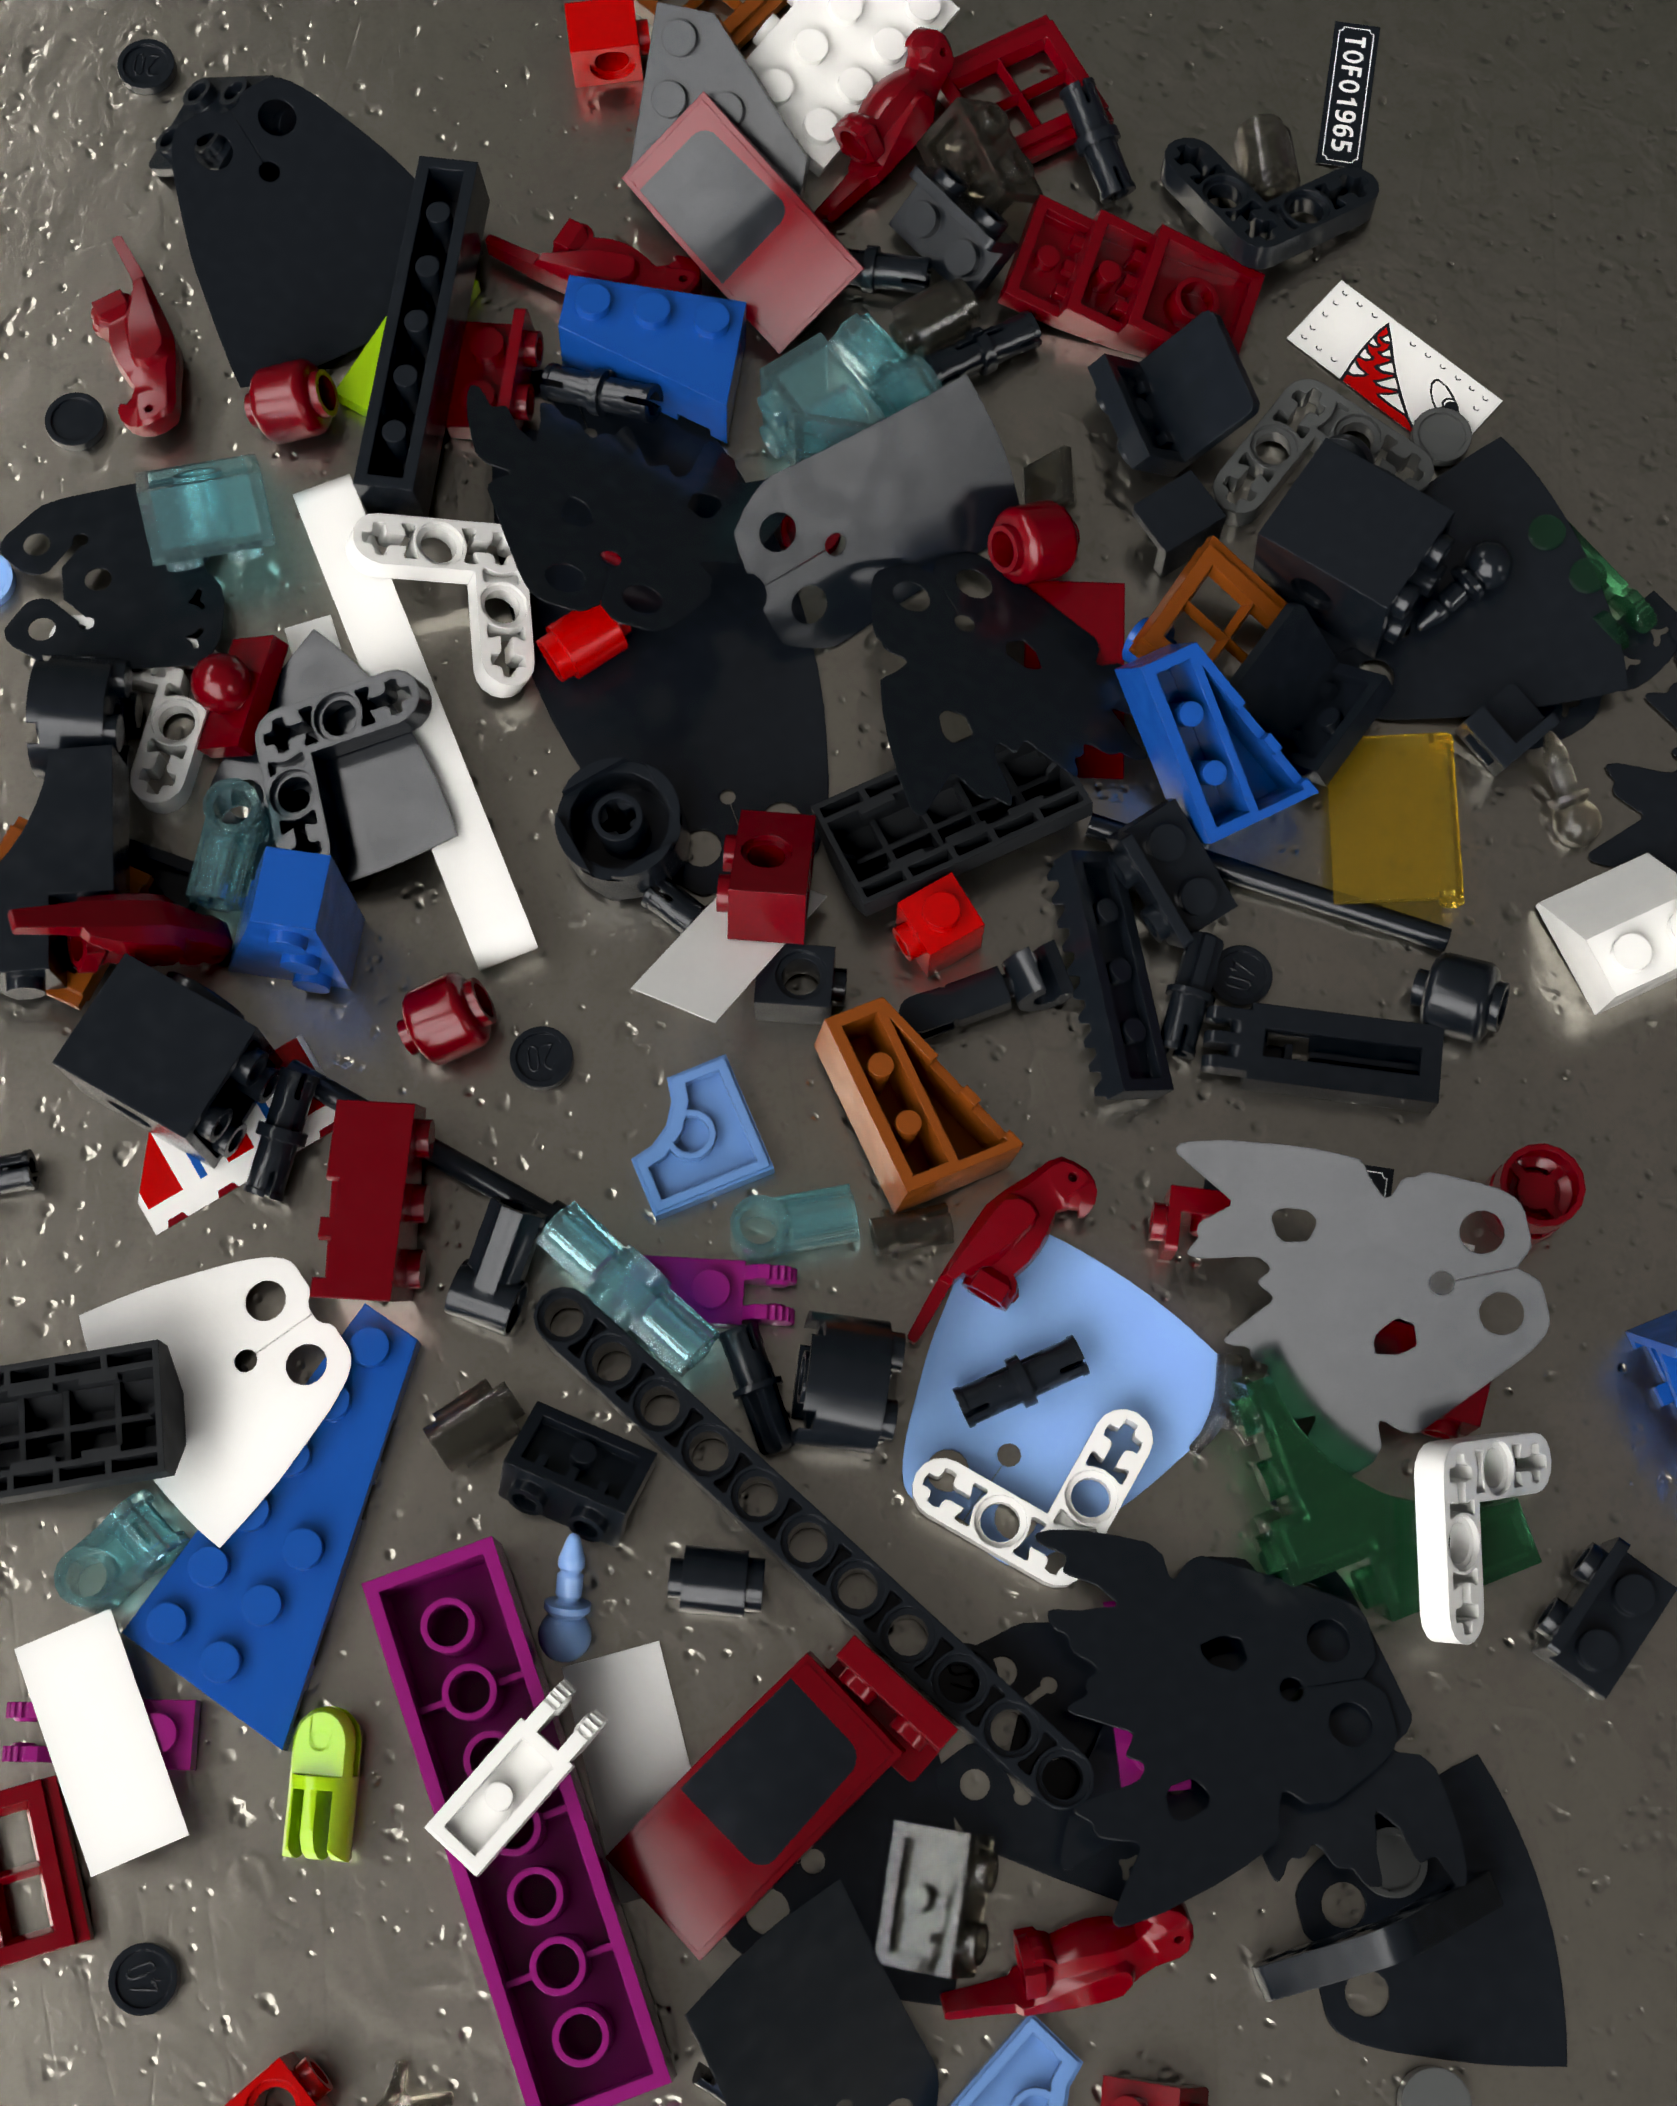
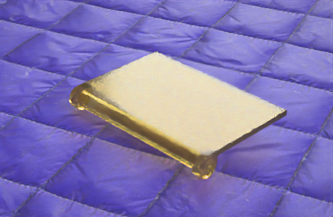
M1444 732L1363 736L1328 784L1334 905L1439 900L1440 906L1444 908L1462 906L1465 903L1453 736Z

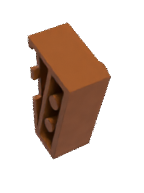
M884 997L824 1019L814 1047L894 1215L1010 1166L1024 1144L1011 1130L1005 1132L980 1106L981 1099L968 1085L963 1088L937 1061L939 1055Z

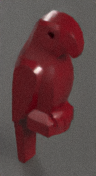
M918 27L913 30L904 46L908 47L905 67L881 79L867 94L858 113L851 112L846 114L832 128L842 153L848 155L851 160L848 166L849 173L815 210V213L822 220L833 223L861 197L878 185L916 145L933 123L935 103L939 91L952 70L954 62L951 45L947 37L940 31L925 27Z
M571 218L568 219L554 239L552 253L537 254L492 234L488 235L485 239L489 255L531 279L563 294L566 292L569 275L697 295L701 294V271L691 258L676 255L673 256L674 262L656 267L635 248L613 239L595 237L593 230L588 225L579 223Z
M116 236L112 239V242L133 281V290L128 294L123 293L119 289L92 302V326L97 336L110 343L116 366L122 377L134 390L129 402L126 405L120 404L118 407L121 421L133 434L142 437H155L168 432L179 423L182 412L183 354L144 273L122 236Z
M123 893L78 897L74 902L11 909L7 914L11 931L14 935L67 936L69 956L78 973H97L99 968L108 962L118 965L125 953L150 967L174 965L178 961L182 966H208L222 962L231 952L233 943L226 922L213 915L194 912L160 894Z
M1061 1156L1049 1160L987 1203L939 1276L907 1335V1341L913 1345L917 1344L951 1286L959 1279H963L962 1286L969 1293L996 1309L1007 1311L1011 1303H1014L1019 1297V1288L1015 1278L1029 1267L1041 1252L1052 1230L1056 1214L1067 1210L1077 1211L1078 1218L1083 1219L1095 1205L1097 1188L1095 1180L1089 1171L1078 1163Z
M1183 1902L1165 1913L1124 1927H1118L1113 1924L1112 1916H1096L1067 1924L1051 1933L1036 1930L1033 1926L1014 1929V1953L1017 1965L1013 1966L1006 1976L941 1993L940 2002L944 2018L946 2020L1013 2013L1031 2016L1086 2007L1124 1996L1133 1986V1983L1142 1975L1156 1966L1180 1958L1190 1950L1194 1939V1931L1186 1904Z

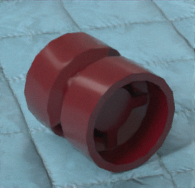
M1545 1143L1530 1144L1515 1151L1485 1183L1513 1195L1522 1204L1529 1226L1531 1244H1537L1550 1237L1567 1223L1582 1206L1586 1192L1584 1174L1576 1160L1563 1149ZM1481 1211V1215L1490 1231L1503 1240L1504 1226L1501 1220L1493 1213Z

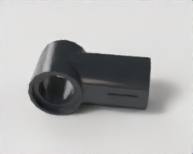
M500 1196L492 1197L478 1231L470 1258L463 1261L451 1283L445 1301V1313L507 1337L514 1328L527 1297L529 1285L524 1279L547 1215L537 1210L536 1207L518 1200Z

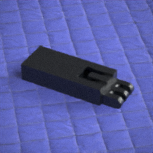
M1253 1002L1250 1009L1218 1005L1206 1008L1205 1021L1207 1023L1228 1026L1230 1031L1206 1030L1204 1032L1203 1046L1210 1049L1228 1051V1055H1202L1200 1070L1206 1073L1241 1077L1240 1089L1431 1113L1439 1103L1444 1029L1441 1027ZM1268 1035L1309 1040L1307 1061L1292 1060L1293 1044H1285L1284 1047L1267 1045Z

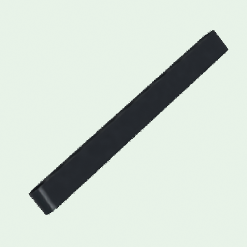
M569 1287L551 1289L540 1298L535 1306L533 1318L536 1330L548 1348L1038 1803L1051 1810L1064 1811L1076 1808L1080 1803L1088 1799L1094 1787L1095 1775L1092 1764L1084 1753L590 1299L578 1290ZM576 1308L583 1312V1323L574 1334L562 1337L551 1333V1320L561 1309ZM613 1351H621L628 1354L632 1360L631 1367L624 1377L619 1380L608 1381L597 1375L598 1363L604 1355ZM663 1394L676 1398L680 1403L678 1415L672 1422L658 1426L652 1425L645 1420V1407L652 1398ZM710 1438L718 1439L725 1443L729 1449L728 1458L725 1463L712 1471L701 1470L696 1467L692 1462L695 1447L703 1440ZM764 1483L773 1487L777 1492V1504L767 1515L751 1516L741 1508V1496L750 1485ZM800 1529H817L827 1539V1549L817 1561L801 1562L790 1553V1540ZM850 1574H865L876 1584L877 1596L869 1606L861 1609L850 1608L839 1598V1585ZM912 1619L924 1627L927 1634V1644L921 1652L916 1655L906 1656L894 1651L889 1643L888 1632L897 1621ZM949 1666H965L976 1676L978 1683L977 1693L970 1701L955 1703L945 1698L942 1694L939 1678L942 1671ZM1006 1711L1015 1712L1024 1719L1028 1728V1738L1022 1748L1015 1751H1007L997 1746L993 1741L990 1732L991 1722L997 1714ZM1053 1759H1066L1078 1770L1079 1785L1081 1782V1786L1068 1799L1055 1798L1044 1787L1042 1780L1043 1770L1047 1763Z

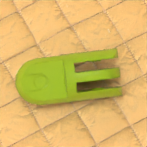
M325 1706L315 1708L298 1723L293 1737L282 1847L283 1857L298 1858L304 1854L305 1858L324 1860L329 1856L333 1861L348 1863L352 1858L363 1741L359 1723L349 1711L340 1707Z

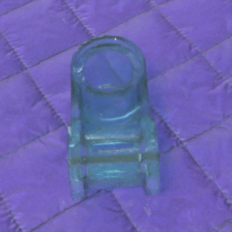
M142 1489L118 1504L96 1529L65 1553L58 1562L54 1573L55 1588L62 1599L85 1612L99 1614L110 1608L113 1610L149 1578L155 1576L174 1562L190 1541V1537L184 1531L175 1532L152 1505L155 1500L153 1494L148 1489ZM139 1525H141V1527L152 1538V1543H150L147 1540V1538L141 1533V1531L138 1528ZM103 1563L107 1576L104 1586L93 1596L82 1597L78 1586L80 1575L92 1564Z

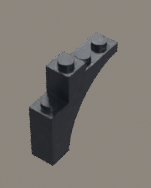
M113 745L48 750L46 773L36 806L24 830L9 852L0 861V991L5 993L6 996L15 999H37L45 996L46 990L67 988V936L14 935L7 917L9 910L74 902L78 897L130 893L128 767Z

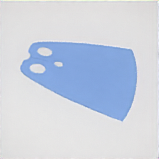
M1049 1235L1039 1255L1029 1267L1015 1278L1019 1288V1297L1014 1303H1011L1007 1311L996 1309L969 1293L962 1286L963 1279H959L954 1283L926 1356L906 1433L902 1465L904 1487L912 1498V1484L916 1472L921 1466L928 1462L936 1452L954 1450L966 1459L969 1469L990 1481L992 1480L993 1483L1048 1513L1097 1423L1105 1414L1113 1410L1128 1409L1137 1412L1147 1420L1152 1430L1153 1445L1148 1458L1120 1507L1122 1508L1152 1485L1235 1408L1248 1393V1390L1223 1359L1167 1308L1108 1266L1072 1245ZM1070 1335L1074 1336L1085 1358L1083 1362L1087 1363L1090 1374L1082 1375L1036 1396L1038 1403L1025 1408L1024 1404L1021 1403L969 1428L959 1407V1402L955 1398L953 1388L962 1387L1006 1367L1004 1360L1017 1355L1019 1360L1065 1340ZM1125 1424L1117 1432L1107 1428L1104 1435L1112 1441V1445L1104 1461L1100 1464L1094 1456L1090 1455L1086 1464L1106 1470L1119 1484H1122L1126 1475L1114 1472L1113 1469L1126 1450L1138 1453L1140 1446L1131 1440L1135 1430ZM1009 1443L1016 1445L1021 1453L1020 1461L1011 1467L1002 1465L997 1455L999 1448ZM929 1478L923 1483V1485L931 1490L929 1503L939 1507L945 1499L955 1502L964 1508L958 1518L964 1520L968 1525L973 1511L972 1507L975 1506L974 1504L978 1499L980 1500L986 1494L980 1489L973 1487L971 1497L968 1500L955 1491L945 1492L935 1488L930 1483ZM1083 1480L1077 1483L1072 1490V1504L1081 1515L1097 1517L1107 1510L1109 1496L1105 1487L1099 1482ZM1000 1504L992 1505L982 1513L980 1519L981 1528L990 1540L1006 1542L1010 1539L1004 1537L995 1525V1512ZM1037 1523L1034 1531L1026 1537L1024 1542L1014 1551V1554L1027 1560L1030 1547L1040 1551L1045 1556L1056 1551L1036 1541V1534L1044 1529L1041 1524Z

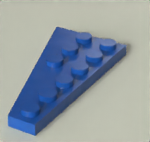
M366 1303L341 1335L352 1357V1365L344 1387L329 1413L291 1466L264 1500L221 1548L217 1547L197 1530L122 1632L284 1751H288L295 1730L293 1725L304 1691H308L315 1669L313 1664L327 1622L331 1621L363 1523L361 1518L371 1487L376 1483L382 1465L381 1457L393 1421L397 1419L421 1343L415 1337ZM326 1357L305 1385H310L323 1376L327 1366Z

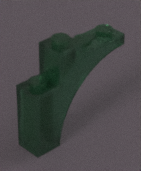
M1252 1372L1232 1380L1231 1383L1237 1397L1229 1401L1233 1419L1244 1438L1252 1436L1261 1460L1253 1464L1256 1480L1268 1502L1276 1500L1278 1507L1254 1516L1260 1534L1254 1536L1252 1541L1256 1555L1267 1575L1275 1573L1276 1577L1281 1578L1284 1583L1296 1587L1356 1563L1358 1569L1351 1571L1350 1575L1356 1594L1365 1609L1373 1608L1376 1614L1392 1622L1419 1612L1415 1500L1380 1492L1355 1479L1333 1463L1311 1442L1295 1422L1282 1401L1271 1375ZM1510 1497L1480 1502L1483 1586L1542 1563L1518 1498Z

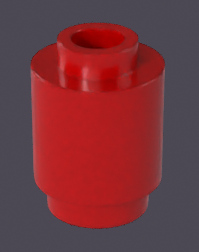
M600 603V605L585 611H570L546 627L547 634L536 640V643L550 669L561 682H565L572 676L581 679L628 649L625 635L632 630L629 625L614 621Z

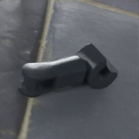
M1052 940L1041 945L1033 952H1031L1028 946L1007 958L1001 964L1005 972L1003 975L998 966L948 983L945 987H938L910 996L900 1005L899 1014L926 1041L953 1030L956 1026L962 1027L1012 1009L1010 998H1015L1020 1010L1027 1012L1041 1011L1059 1006L1073 997L1075 990L1056 942Z

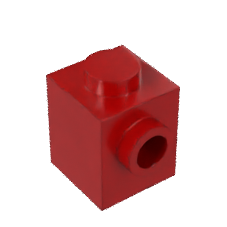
M951 872L897 903L896 927L892 928V932L905 957L910 962L916 959L927 978L980 949L985 924Z

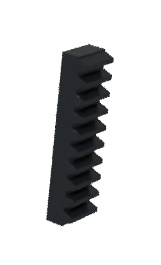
M1069 850L1054 860V865L1047 874V880L1059 883V889L1052 898L1053 905H1064L1065 911L1057 921L1058 928H1069L1070 932L1062 948L1063 952H1074L1075 955L1074 961L1067 970L1069 976H1079L1080 983L1073 992V998L1085 1000L1086 1006L1078 1016L1079 1023L1090 1024L1091 1031L1083 1043L1085 1048H1095L1096 1056L1089 1064L1090 1072H1099L1102 1077L1094 1089L1095 1096L1106 1097V1100L1157 1099L1173 1091L1174 1087L1129 890L1119 881L1109 864L1108 857L1114 854V852Z

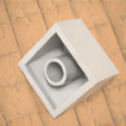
M1645 853L1538 902L1535 906L1594 1015L1600 1014L1677 978V873L1649 853Z

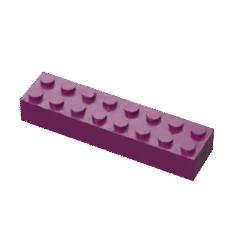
M493 1536L362 1583L434 1816L520 1718L526 1720L550 1693V1688L503 1546ZM556 1716L540 1732L558 1750L567 1741L559 1716ZM574 1767L479 1877L471 1873L445 1848L526 2106H613L672 2083L677 2076L576 1767Z

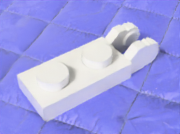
M563 1679L526 1720L520 1718L424 1827L476 1877H479L574 1769L575 1765L572 1762L586 1749L609 1721V1718L597 1708L591 1714H587L574 1728V1733L559 1750L552 1745L540 1732L572 1702V1696L577 1689L567 1679Z

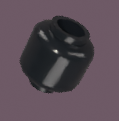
M1451 952L1443 953L1433 962L1430 970L1422 968L1418 970L1411 990L1410 1005L1420 1007V1021L1422 1024L1436 1025L1443 1028L1444 1036L1476 1043L1482 1040L1488 1031H1499L1509 1000L1510 983L1501 981V972L1497 965L1492 962Z

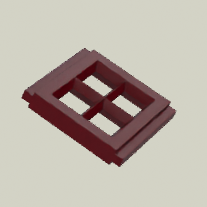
M1044 15L954 57L952 70L944 81L937 99L986 177H989L992 183L1076 143L1077 136L1067 112L1042 124L1028 101L1065 83L1069 85L1079 80L1081 87H1083L1082 80L1089 77L1054 21L1050 20L1047 15ZM1045 51L1057 69L1058 74L1021 91L1007 68ZM998 73L1011 96L974 113L960 90ZM1096 88L1109 123L1113 124L1114 118L1108 110L1109 106ZM1019 106L1033 129L994 146L981 123Z
M57 1775L0 1791V1817L26 1810L37 1860L0 1872V1968L94 1939L67 1807ZM40 1875L50 1926L13 1937L3 1885Z

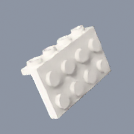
M787 0V3L792 6L781 19L772 14L761 26L752 41L757 47L745 60L753 68L776 104L777 110L789 129L810 158L809 170L817 177L821 176L842 151L832 128L846 114L851 112L858 113L867 94L881 79L905 67L908 47L904 46L913 30L918 27H925L942 33L960 9L951 0Z

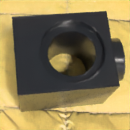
M786 943L756 977L754 993L756 1020L822 1025L824 1019L832 1016V1006H845L847 969L836 968V947ZM797 974H808L819 983L813 992L806 995L793 994L784 986L789 978Z

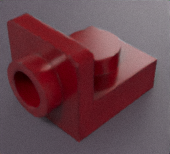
M1171 1185L1164 1197V1203L1153 1202L1151 1210L1149 1240L1159 1242L1158 1259L1171 1261L1176 1254L1180 1225L1190 1226L1189 1233L1198 1237V1223L1230 1206L1231 1200L1221 1191Z

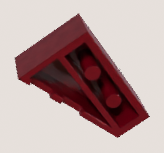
M337 1099L326 1174L327 1180L332 1181L329 1217H320L318 1231L319 1240H327L325 1278L312 1277L309 1297L386 1302L413 1301L414 1288H423L426 1274L425 1250L417 1249L418 1223H427L431 1193L429 1184H421L423 1158L432 1157L435 1143L434 1120L425 1119V1107L414 1103Z

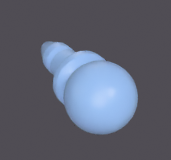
M576 1533L569 1534L559 1555L558 1567L560 1571L557 1573L556 1596H551L544 1600V1609L548 1615L542 1620L538 1630V1641L542 1651L549 1658L558 1662H571L580 1658L587 1651L592 1637L590 1624L585 1617L591 1612V1602L581 1598L584 1580L582 1570L585 1568V1555L581 1538Z

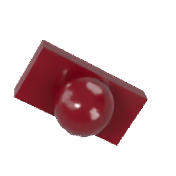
M275 635L233 639L228 654L222 652L212 653L198 661L191 674V690L195 700L205 710H208L209 713L197 750L211 758L254 755L256 750L255 732L259 722L268 713L288 652L289 645Z

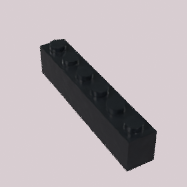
M419 156L353 485L368 514L384 513L428 517L490 204L489 195L478 162Z

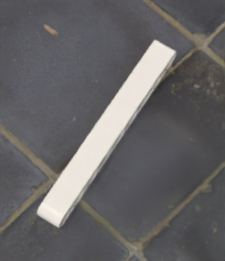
M350 474L292 494L360 668L369 677L397 669L408 672L421 681L428 688L432 696V709L428 719L421 727L412 731L437 778L458 836L431 850L479 971L538 949L528 919L391 578L364 575L355 569L348 560L346 553L347 539L357 521L366 515ZM370 535L366 543L373 544L375 554L382 555L375 536ZM402 689L397 691L398 701L393 704L398 713L403 711L402 701L411 697L410 694Z

